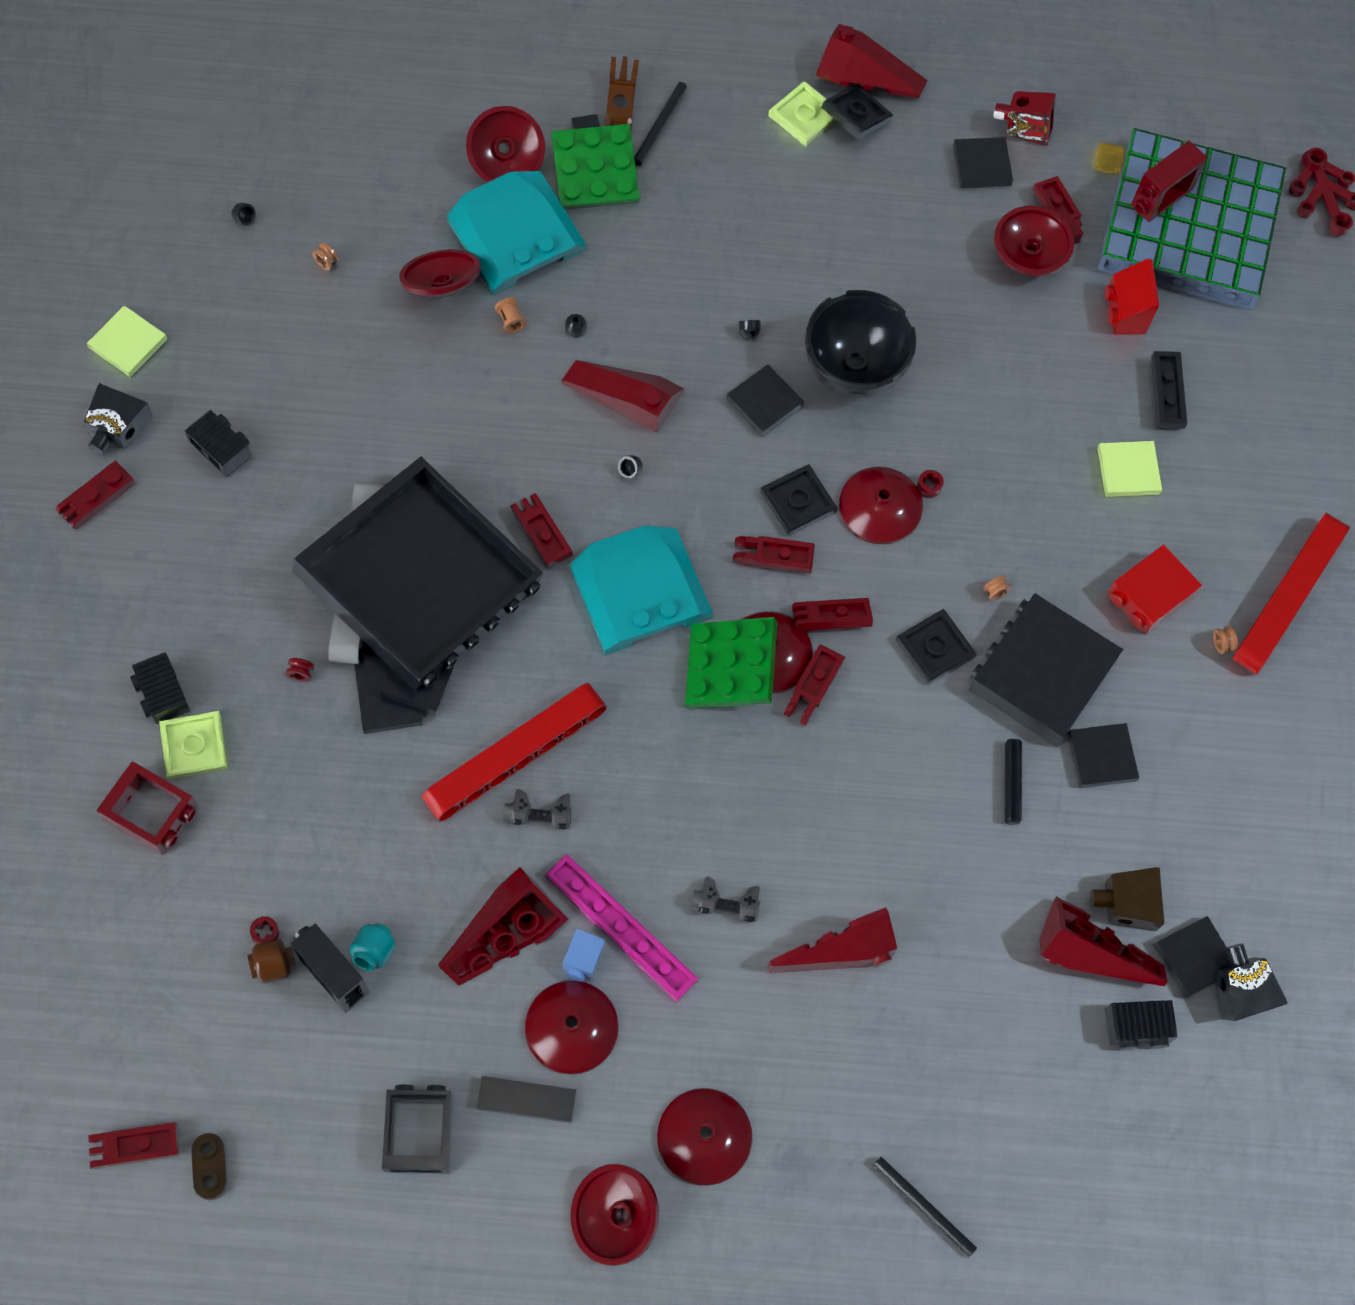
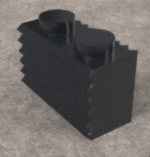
M209 410L184 431L188 442L227 477L238 466H241L243 462L250 459L251 453L248 447L250 442L242 432L238 431L235 433L230 428L231 424L224 415L219 414L217 416L212 410Z
M166 652L132 665L135 674L130 676L136 692L142 691L145 700L140 701V704L147 718L152 716L156 724H160L159 721L169 720L190 712Z
M1172 1000L1111 1003L1105 1008L1109 1044L1119 1045L1120 1050H1134L1139 1048V1044L1149 1043L1152 1049L1166 1048L1170 1046L1169 1042L1178 1038Z

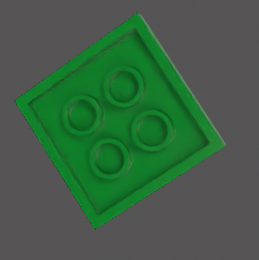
M630 124L551 131L559 201L565 210L639 203L640 197Z
M769 617L692 623L685 705L690 709L771 704L777 635L776 619Z

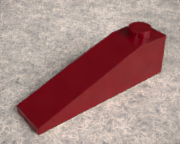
M838 24L831 35L816 72L817 77L838 85L848 86L849 82L863 84V89L872 90L873 87L885 88L890 94L914 98L921 96L928 82L927 79L866 34L855 30L851 26Z
M575 360L562 379V383L656 433L684 392V388L661 376Z
M519 867L497 887L438 966L459 986L492 969L493 964L507 956L513 958L520 954L519 950L534 942L538 945L547 940L568 920V917L545 891Z
M1056 896L1039 939L1041 956L1053 965L1059 964L1071 970L1166 986L1168 980L1163 964L1134 944L1125 946L1114 935L1115 931L1109 927H1106L1105 930L1100 929L1089 921L1090 914Z
M887 907L849 922V926L841 934L830 931L822 935L823 937L816 940V945L810 947L809 944H803L770 960L767 969L769 973L860 968L875 964V967H881L893 960L892 956H894L898 948Z

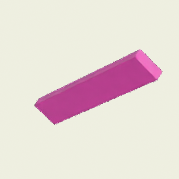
M568 854L563 856L545 874V878L676 1003L698 982V978Z

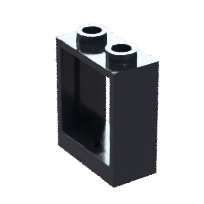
M316 923L311 927H303L294 935V941L290 944L299 960L345 1013L370 993L362 976Z
M401 1084L395 1085V1090H387L382 1169L385 1173L449 1174L453 1094L451 1090H446V1086L428 1085L427 1090H414L413 1085ZM397 1103L443 1104L441 1156L394 1155Z

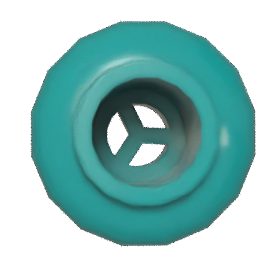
M380 923L362 926L349 948L353 963L366 971L383 968L396 947L391 930Z

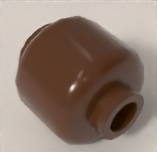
M281 939L256 944L252 948V953L247 955L252 978H258L262 984L288 978L291 973L290 966L296 965L292 946L286 948Z

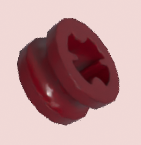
M926 470L921 473L917 487L923 497L934 498L940 494L944 479L939 472ZM926 480H931V483L935 484L934 488H930L929 484H925Z
M290 658L288 661L290 668L286 669L285 675L296 681H311L312 675L310 671L314 670L315 665L305 659Z
M262 916L253 921L250 926V934L254 943L259 944L278 939L279 929L274 919ZM265 925H269L270 931H273L272 934H266L265 938H260L259 932L256 933L257 929H263Z

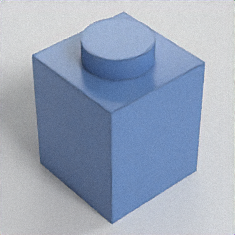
M576 929L563 961V971L567 972L566 975L580 982H584L585 979L592 981L605 949V939Z

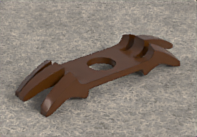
M623 56L619 79H615L616 57H611L608 102L604 126H610V123H614V125L630 124L631 129L639 60L634 59L631 81L627 80L628 57ZM618 96H622L627 99L628 105L624 108H618L613 104V100Z

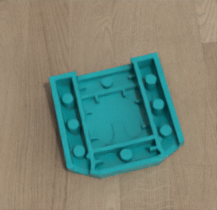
M517 171L500 176L463 194L447 215V221L465 251L471 252L478 257L481 266L480 275L493 296L516 285L517 279L557 259L562 258L565 261L587 250L586 242L541 171Z
M644 525L593 542L570 564L571 573L605 656L632 647V642L683 624L687 628L692 623H701L713 619V612L677 528Z

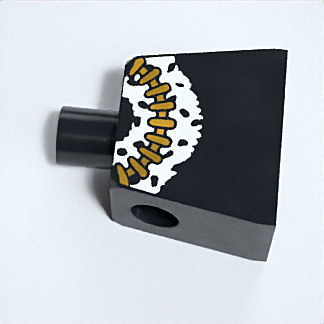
M99 383L84 419V424L89 434L93 436L88 447L101 455L104 454L109 444L122 449L127 448L153 416L148 403Z
M1244 943L1225 948L1230 965L1215 970L1222 1020L1237 1021L1288 1004L1265 958L1253 957L1248 959Z

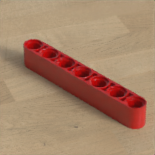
M1327 512L1323 515L1231 660L1255 675L1259 673L1350 530V526Z
M590 683L583 684L430 786L422 794L421 798L439 822L445 821L597 719L605 712L607 705Z

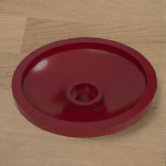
M497 106L481 113L470 126L466 138V154L474 172L488 183L509 172L538 171L545 156V139L540 126L527 112L512 106ZM500 144H505L508 147L507 153L504 154L499 151Z
M1022 206L1009 211L1000 219L994 233V246L999 258L1009 268L1023 275L1040 277L1056 273L1068 263L1074 250V236L1068 223L1054 211L1040 206Z
M458 249L438 250L423 254L409 261L401 269L399 279L402 287L414 295L443 298L454 295L472 284L479 275L481 266L478 257L471 252Z
M870 467L855 473L844 484L839 498V511L846 527L858 538L874 544H892L907 538L917 528L923 513V500L916 484L902 472L888 467ZM885 494L888 498L882 499L879 495Z
M773 611L757 612L743 619L769 617L776 619L777 635L773 694L787 691L797 685L813 656L810 637L806 631L796 630L794 619L788 615Z
M575 980L562 981L547 987L533 1000L525 1019L526 1041L533 1056L549 1070L565 1075L583 1074L601 1065L613 1051L618 1037V1017L614 1005L600 989L586 982ZM574 1018L578 1023L575 1027L570 1028L566 1025L567 1019Z
M694 1089L679 1095L666 1107L658 1125L657 1144L662 1160L675 1176L693 1185L711 1186L729 1180L744 1166L752 1147V1128L745 1110L734 1098L715 1089ZM708 1128L711 1130L712 1136L705 1139L701 1137L700 1130Z
M608 1164L593 1170L582 1180L574 1194L570 1211L571 1228L578 1246L593 1261L609 1266L628 1264L645 1253L657 1232L659 1204L651 1183L641 1172L627 1165ZM625 1210L628 1212L626 1220L623 1219V1212Z

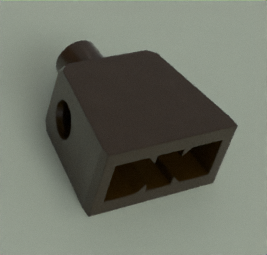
M1160 867L1112 874L1106 880L1105 889H1091V907L1107 908L1108 922L1111 924L1157 931L1165 924Z

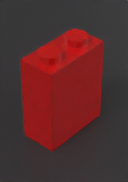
M1163 544L1115 580L1107 594L1110 596L1112 603L1129 616L1132 625L1146 635L1192 600L1203 585Z

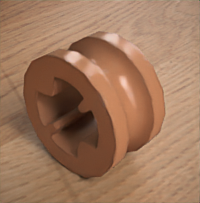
M325 243L319 245V250L312 252L314 260L325 270H330L332 263L336 264L339 261L336 252Z
M1005 575L990 580L983 587L985 592L990 593L989 599L991 601L1004 597L1012 590L1011 584L1006 583L1007 578Z
M1226 626L1223 630L1215 629L1213 631V642L1220 654H1225L1228 650H1237L1238 639L1231 626Z

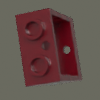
M1188 140L1143 174L1131 206L1137 214L1143 216L1148 222L1152 221L1194 189L1208 157Z
M132 761L96 811L105 822L163 855L167 849H172L177 843L179 832L185 823L189 824L194 819L198 805L192 795ZM145 781L180 801L156 836L151 835L120 816Z

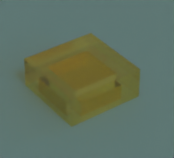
M1099 142L1094 170L1119 174L1122 169L1125 147Z

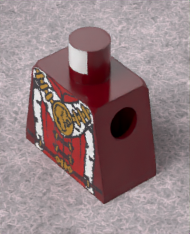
M1016 91L1013 94L1010 105L996 104L994 118L1008 121L1007 133L1010 136L1048 146L1054 127L1056 93Z

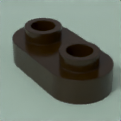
M205 1133L195 1139L191 1148L193 1186L196 1193L203 1199L216 1200L223 1196L228 1188L226 1146L224 1141L216 1134ZM206 1144H212L213 1151L208 1155H204L202 1152L203 1147ZM213 1176L215 1184L210 1188H206L204 1185L206 1178Z

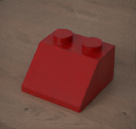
M1145 259L1113 274L1109 285H1106L1104 295L1105 300L1109 301L1110 306L1108 322L1113 326L1114 335L1146 334L1160 306L1152 259Z

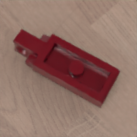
M1059 176L1035 183L1032 190L1042 207L1059 214L1070 226L1074 236V244L1080 243L1081 237L1084 234L1080 228L1082 225L1080 220L1082 215Z

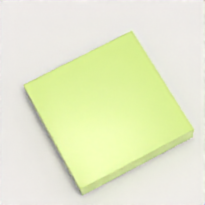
M805 81L772 107L768 115L804 146L809 145L836 122L834 118L821 108L826 98Z
M123 306L87 342L89 349L131 378L168 339L165 333L126 306Z
M1154 441L1099 443L1097 449L1105 497L1161 494L1162 485Z
M220 711L159 721L165 771L168 780L228 769Z

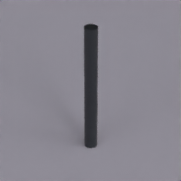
M678 82L634 156L636 165L641 166L685 93L687 89L685 83Z
M882 1156L873 1164L893 1186L968 1257L975 1252L977 1247Z

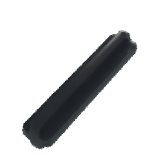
M1007 739L1005 743V822L1007 824H1020L1022 821V741L1020 739Z

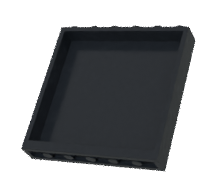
M422 456L293 559L292 572L415 692L423 686L426 688L431 686L439 676L437 673L444 667L450 669L459 660V654L465 649L468 651L472 650L479 643L480 636L484 632L491 633L501 622L500 618L506 613L508 615L513 614L520 607V601L524 597L528 596L530 598L535 595L541 588L540 581L543 572Z

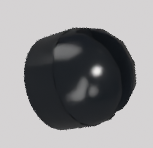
M244 202L235 204L231 211L234 221L242 225H250L256 216L255 208L251 204Z
M571 314L565 321V331L570 337H582L587 330L586 320L581 314ZM575 321L578 322V329H573Z
M760 320L739 321L740 334L745 339L749 338L750 333L752 339L759 335L761 329Z
M634 455L622 457L618 463L619 473L628 479L638 476L643 468L641 459Z

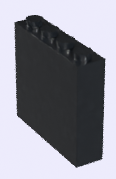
M1034 593L1029 601L1023 599L1015 611L1018 617L1014 623L1010 620L1006 623L1000 633L1003 636L1000 643L993 642L985 654L988 660L984 666L978 663L969 677L973 680L969 690L1058 748L1123 649Z

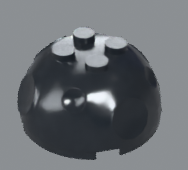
M848 290L844 295L833 299L829 297L824 300L812 313L806 328L805 338L808 361L818 380L829 389L838 392V394L853 397H870L893 387L907 372L916 350L915 328L911 326L907 319L906 311L891 298L868 290Z

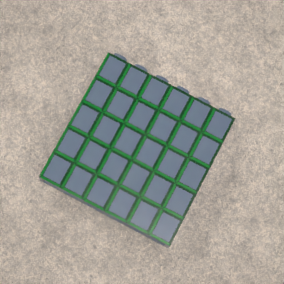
M1133 128L1127 143L1097 270L1115 274L1145 259H1152L1157 286L1253 310L1261 295L1287 167L1193 143L1208 157L1194 189L1152 221L1148 222L1143 216L1137 214L1131 206L1143 174L1186 143V141Z

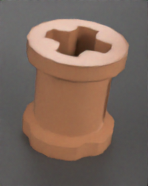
M514 297L505 298L495 306L497 314L501 316L504 322L503 329L507 334L520 332L527 325V320L524 316H521L518 309L519 304Z

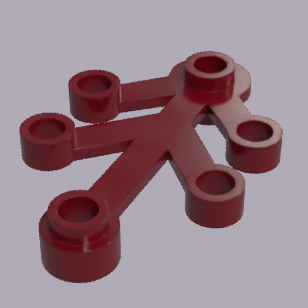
M1311 148L1301 158V164L1304 169L1299 177L1292 181L1288 189L1292 196L1300 197L1304 194L1307 188L1306 182L1312 174L1317 182L1307 199L1300 203L1297 208V214L1304 219L1310 218L1315 210L1316 202L1322 195L1331 218L1329 222L1330 232L1335 236L1345 235L1352 227L1353 219L1349 214L1340 211L1334 195L1345 200L1347 208L1355 211V203L1352 201L1355 200V192L1348 190L1355 182V175L1350 171H1344L1329 163L1327 154L1323 149ZM1326 174L1337 178V183L1329 180Z

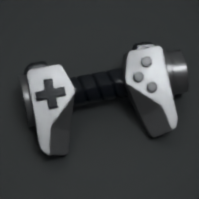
M517 789L514 802L511 804L505 803L504 821L514 825H525L528 820H537L540 822H551L553 827L558 829H570L572 808H570L571 796L569 793L562 795L557 803L551 807V810L531 809L526 792Z
M707 876L704 880L703 890H694L691 908L697 909L696 911L704 914H713L715 910H724L739 914L740 919L747 922H757L760 901L758 900L760 888L758 885L749 887L747 892L740 898V902L719 898L720 894L716 888L715 881Z

